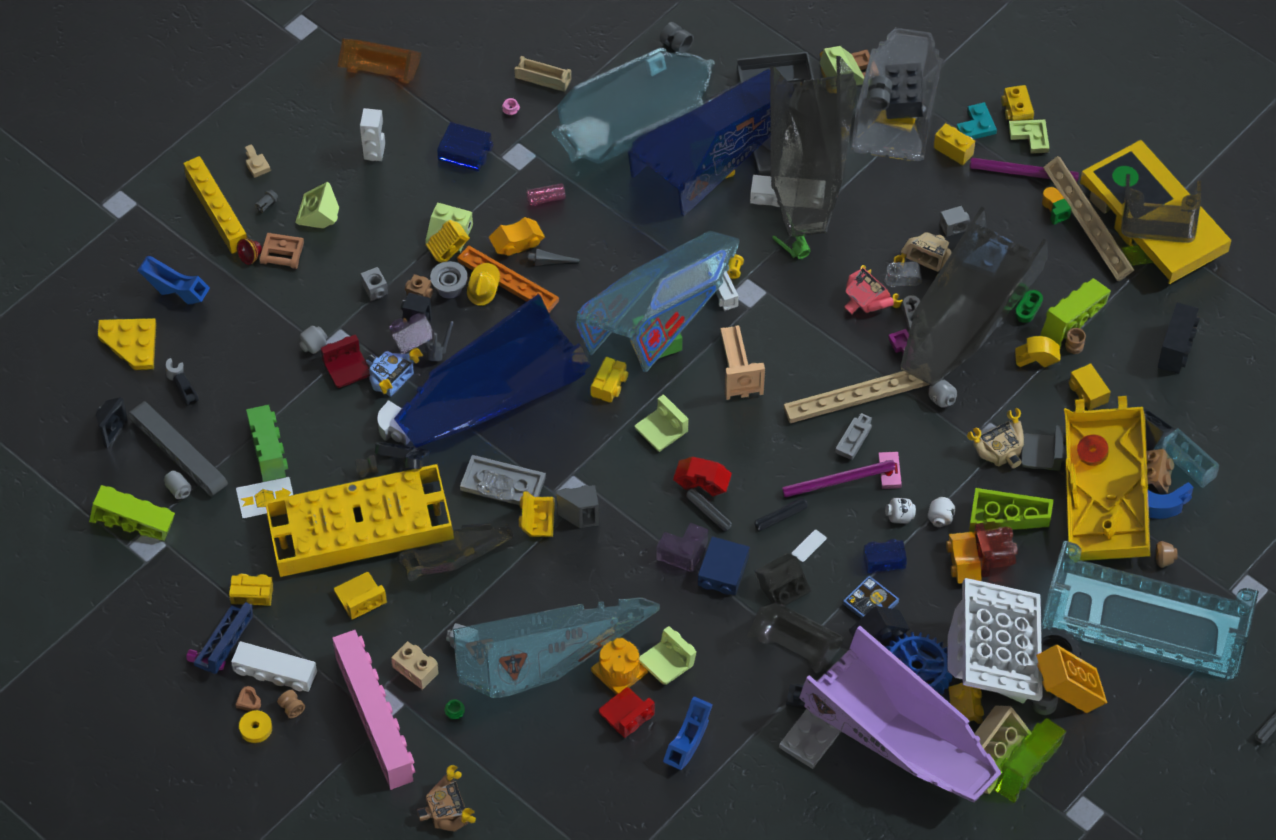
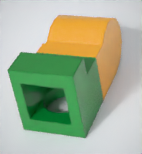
M1046 188L1043 192L1042 204L1050 210V220L1055 225L1069 219L1072 210L1070 205L1056 188Z

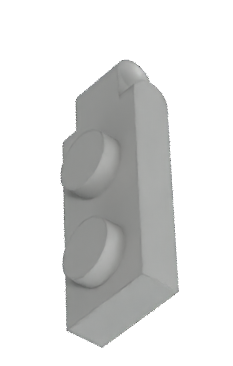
M862 413L859 418L854 417L835 448V453L853 460L872 428L870 424L872 417Z

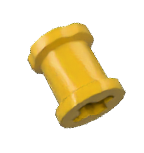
M730 254L727 259L728 266L725 270L729 278L737 279L740 277V267L743 265L744 259L740 255Z

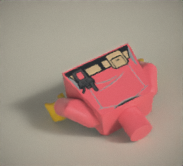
M862 265L860 270L849 275L845 292L851 300L844 308L850 314H853L859 307L865 313H869L870 311L873 312L891 306L894 308L901 306L903 300H897L899 294L895 293L891 298L888 290L871 275V269L865 270V265Z

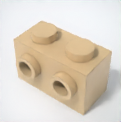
M408 641L391 657L393 668L422 690L439 674L437 661L431 656H426L417 645L413 646Z

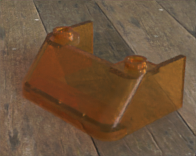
M342 38L337 67L347 68L348 72L353 73L363 70L399 78L398 82L409 83V81L414 79L422 52L363 40Z

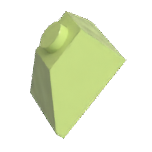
M326 182L304 193L295 223L325 228L337 221L339 206L330 183Z

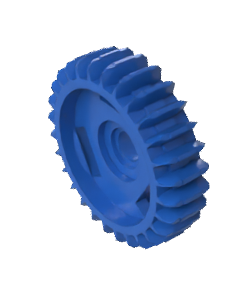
M912 632L911 637H907L904 633L903 639L897 636L896 642L891 641L890 646L885 647L897 658H900V661L923 681L929 682L934 680L933 683L928 685L937 693L943 695L944 689H948L953 677L948 671V647L943 648V642L937 644L936 637L931 640L929 639V634L925 638L922 637L921 632L918 636H914ZM921 650L931 653L936 659H933ZM915 661H919L922 663L923 667L920 669H915L914 667H912L911 664Z

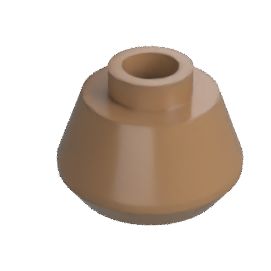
M1159 541L1155 548L1157 565L1163 568L1173 564L1174 560H1177V548H1173V545L1170 543Z

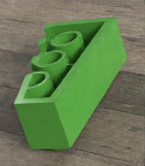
M269 405L246 409L263 482L286 478L285 470L288 469L286 458L282 456L284 454L283 444L278 441V438H280L279 428L274 426V423L277 422L275 412L270 411Z

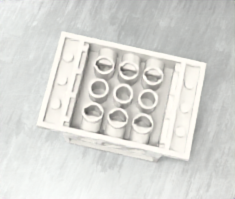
M965 578L962 582V600L955 608L948 633V671L955 678L963 679V685L998 692L1021 703H1024L1027 699L1040 701L1043 697L1042 673L1037 667L1038 659L1036 656L1042 652L1040 594Z

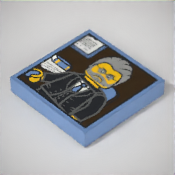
M868 576L843 601V605L862 618L875 606L893 609L899 603V598Z

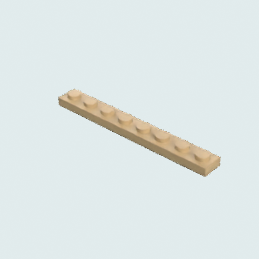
M1058 156L1055 157L1043 168L1072 208L1071 211L1115 278L1121 281L1134 271L1133 267L1062 159Z
M923 365L784 404V411L789 423H794L932 384L934 379L928 366Z

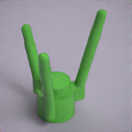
M785 213L784 216L797 241L792 244L793 248L791 249L776 236L772 238L787 250L793 258L797 256L798 259H803L810 254V248L807 245L802 230L798 229L797 232L788 214Z

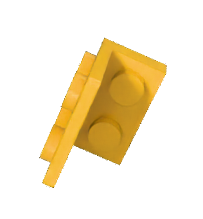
M369 572L363 573L334 588L335 594L351 620L387 603L385 589L382 585L377 586Z

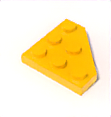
M155 318L99 320L98 338L103 344H107L116 355L126 360L134 370L154 369Z

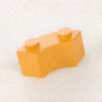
M526 217L512 225H500L489 236L496 252L507 256L534 248L545 238L537 222Z
M972 532L949 534L946 548L948 553L951 552L953 564L951 566L952 577H956L958 584L962 583L965 578L982 581L981 563L978 557L974 534Z

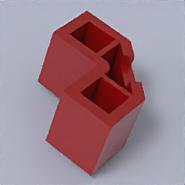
M692 456L679 461L673 480L685 490L700 486L711 496H715L727 491L732 473L718 462Z

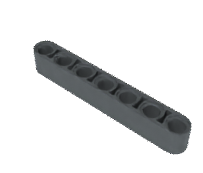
M143 401L128 412L134 424L210 496H214L228 485L225 477L148 403Z

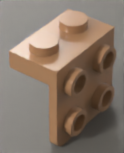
M1164 449L1146 451L1148 484H1153L1160 494H1168V489L1171 485V473L1174 469L1173 459L1170 458Z

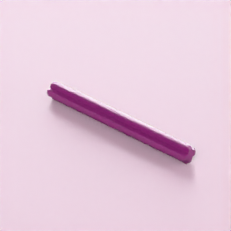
M971 158L970 168L1051 179L1043 167L980 158ZM1070 171L1075 181L1077 182L1079 173Z
M888 460L785 486L782 488L784 497H789L895 470V463L893 460Z

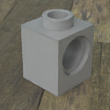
M962 206L941 212L940 225L946 237L967 231L970 218L968 213L964 212Z
M378 267L361 273L362 285L370 300L381 298L388 294L387 282Z

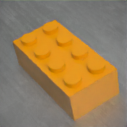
M1055 645L1036 655L1038 659L1037 667L1042 673L1044 679L1042 683L1046 691L1051 692L1086 713L1107 703L1097 668L1059 645Z

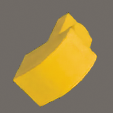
M1048 337L1027 338V344L1015 348L1016 364L1022 367L1037 361L1044 368L1060 361V346Z

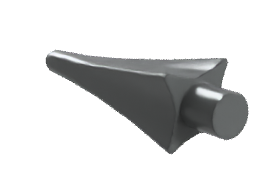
M536 249V253L528 254V260L535 261V266L579 263L577 258L557 255L540 249Z

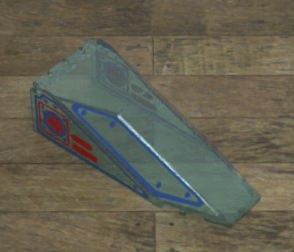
M708 231L630 271L586 302L577 311L578 315L575 324L588 353L593 355L612 332L630 338L643 372H647L723 284L722 276L725 271L729 270L728 262L730 257L735 256L740 244L739 238Z

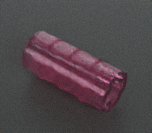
M563 183L526 190L529 206L548 204L549 202L566 199Z

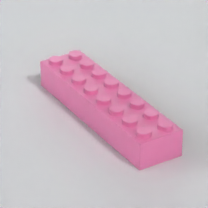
M356 630L333 637L335 658L390 790L413 782L415 769L412 754L407 752L404 736H400L398 721L396 718L393 719L391 714L393 710L390 702H386L383 686H379L377 671L375 668L372 669V660L369 653L365 652L362 636L358 637Z

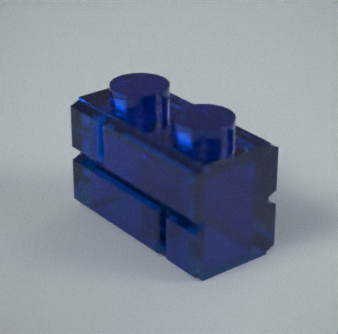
M890 539L884 543L873 541L864 545L863 556L867 573L906 568L907 556L903 540Z

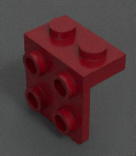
M356 334L321 347L322 361L337 388L370 376L369 367L360 352L359 340Z

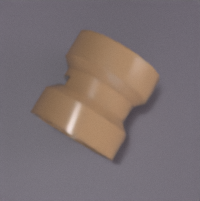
M1072 328L1068 331L1065 348L1068 352L1078 354L1083 351L1086 334L1082 329Z
M294 690L284 692L277 701L281 708H285V713L289 718L299 716L305 709L304 703L297 699L298 696Z

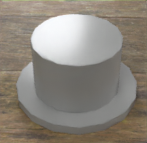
M452 261L436 265L430 275L431 284L437 289L439 295L444 298L457 297L462 292L468 279L465 268L459 263Z

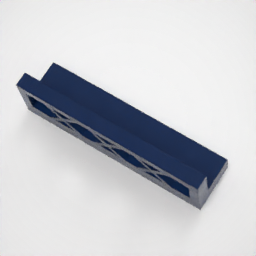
M245 602L241 609L231 605L195 660L194 666L214 674L218 672L253 618L252 604ZM234 613V614H236V617L234 618V620H233V622H232L231 619H230V617H231L232 614ZM227 629L225 634L222 636L221 631ZM218 643L216 648L213 650L212 645ZM209 657L208 664L202 662V660Z

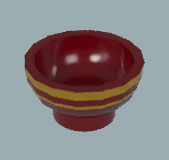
M240 239L237 244L238 256L247 265L254 263L262 252L260 243L251 239Z

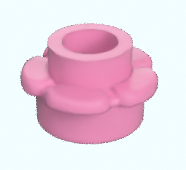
M509 98L504 101L502 110L505 114L514 115L519 111L520 106L515 99Z

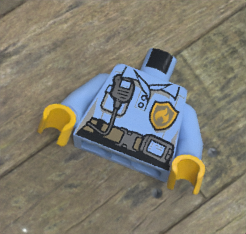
M418 348L412 349L407 354L387 351L379 358L373 354L369 355L366 363L371 366L369 369V379L373 390L383 392V394L391 397L414 374L412 362H419L418 357L423 356Z

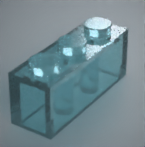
M1179 428L1164 438L1162 449L1167 452L1176 465L1202 488L1217 477L1220 465Z

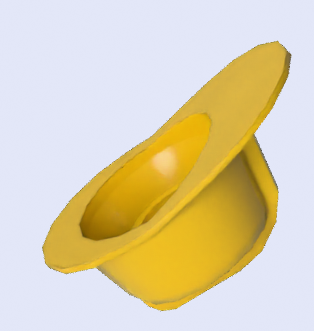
M483 263L473 270L467 287L468 298L473 304L486 305L494 299L500 281V272L495 265Z

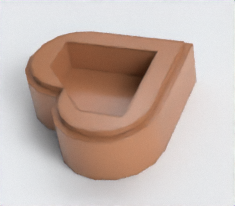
M251 686L244 687L237 699L236 708L247 711L259 710L261 700L256 695L255 689Z

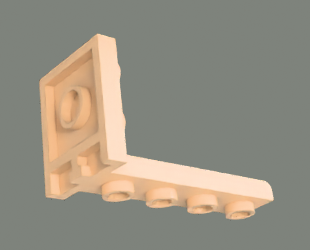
M739 325L720 328L728 363L725 374L726 400H730V396L741 395V398L749 397V393L756 392L764 395V363H751L748 365Z

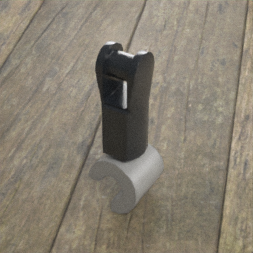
M169 358L166 361V377L175 382L186 405H190L192 401H199L197 393L184 374L183 362L179 363L177 368H173L172 359Z

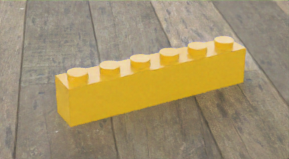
M198 156L184 162L186 178L231 254L237 252L238 241L247 238L246 232L201 157Z

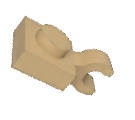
M252 144L245 147L248 157L246 165L254 178L271 171L263 154L257 156Z

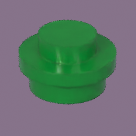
M453 699L445 705V714L448 718L459 719L464 715L465 707L461 701Z

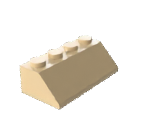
M995 706L974 733L975 736H979L981 739L980 744L985 752L991 755L1001 771V775L985 791L986 794L991 793L1033 736L1011 706Z

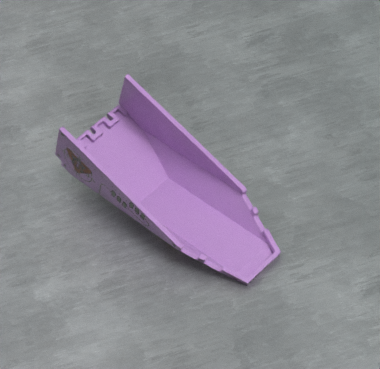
M859 626L852 640L851 650H848L840 658V662L837 661L827 671V675L824 674L817 682L811 676L806 678L799 697L805 702L804 707L818 718L914 776L971 802H975L1001 775V771L991 755L985 752L980 744L981 739L978 735L975 736L970 728L969 720L865 629Z

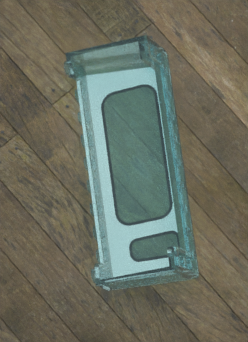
M1063 541L1042 619L1043 628L1052 629V627H1057L1058 630L1065 629L1068 634L1071 633L1075 636L1074 639L1222 678L1233 679L1237 677L1248 641L1259 591L1249 588L1240 589L1236 600L1081 561V548L1075 543Z

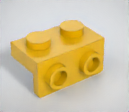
M963 683L950 686V704L962 713L969 722L974 720L976 723L982 724L984 710L980 699L982 698L981 689L965 686Z

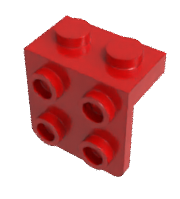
M626 687L600 707L599 713L626 738L644 722L652 718L655 714V702L651 698L643 701L630 688Z

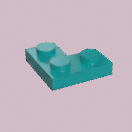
M985 102L968 106L967 112L971 121L959 123L956 126L958 131L966 136H970L972 139L997 133V128Z

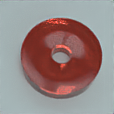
M1092 434L1083 437L1079 441L1077 453L1079 459L1084 464L1095 466L1107 459L1109 448L1107 441L1103 437Z

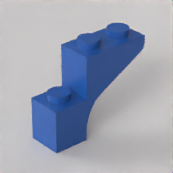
M147 256L137 270L161 295L176 292L187 304L202 302L210 289L199 276L180 274L151 256Z

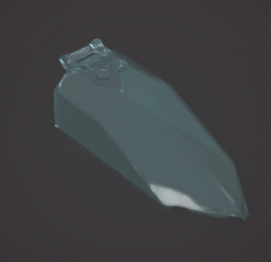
M664 48L653 50L574 86L557 106L561 126L553 130L551 134L562 144L569 154V159L572 163L583 157L601 164L638 146L640 142L643 143L644 136L645 139H649L662 131V125L663 129H665L681 117L687 115L688 111L690 112L700 107L703 101L702 96L706 92L712 74L711 69L715 62L711 58L704 60L701 56L678 51L669 53ZM563 133H565L566 136L569 138V140L571 141V143H572V144L574 145V147L576 148L577 152H576V151L573 149V147L570 145V143H569L568 140L565 138V136L563 135Z

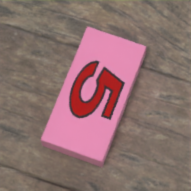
M898 452L879 453V463L893 460L895 463V470L880 473L882 489L901 488Z

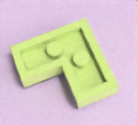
M1045 120L1009 121L1011 140L1029 139L1031 153H1049Z

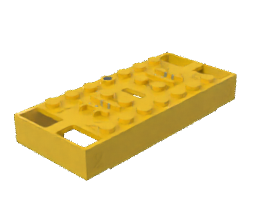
M437 464L265 501L280 577L454 539ZM439 481L441 491L424 494L422 484ZM440 502H444L448 523L432 527L427 505L433 504L434 514L440 516ZM359 506L361 507L363 521L357 523L353 508ZM283 514L288 515L289 524L272 527L271 517ZM286 535H292L296 556L279 560L275 538H279L282 549H287Z

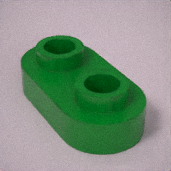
M1029 290L1025 293L1016 308L1015 316L1018 321L1028 323L1033 320L1043 302V295L1039 291Z

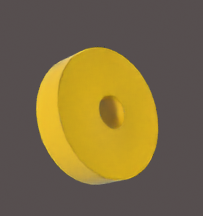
M258 710L246 713L239 722L240 734L246 741L251 743H259L266 740L272 732L270 717Z

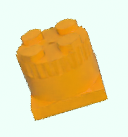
M616 638L606 643L600 651L599 662L591 667V671L616 695L626 687L630 688L648 673V670L640 663L639 652L636 646L624 638Z

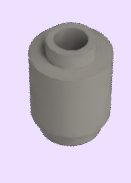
M171 471L164 477L165 486L176 499H184L189 496L191 485L181 473Z

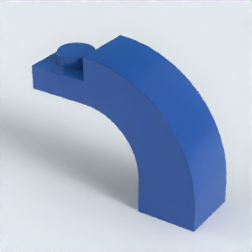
M1188 482L1174 492L1165 495L1155 494L1148 490L1149 518L1164 519L1180 514L1183 504H1186L1192 498L1191 495L1194 487Z
M697 697L692 698L679 733L668 745L663 760L664 763L680 770L688 764L705 733L713 704Z

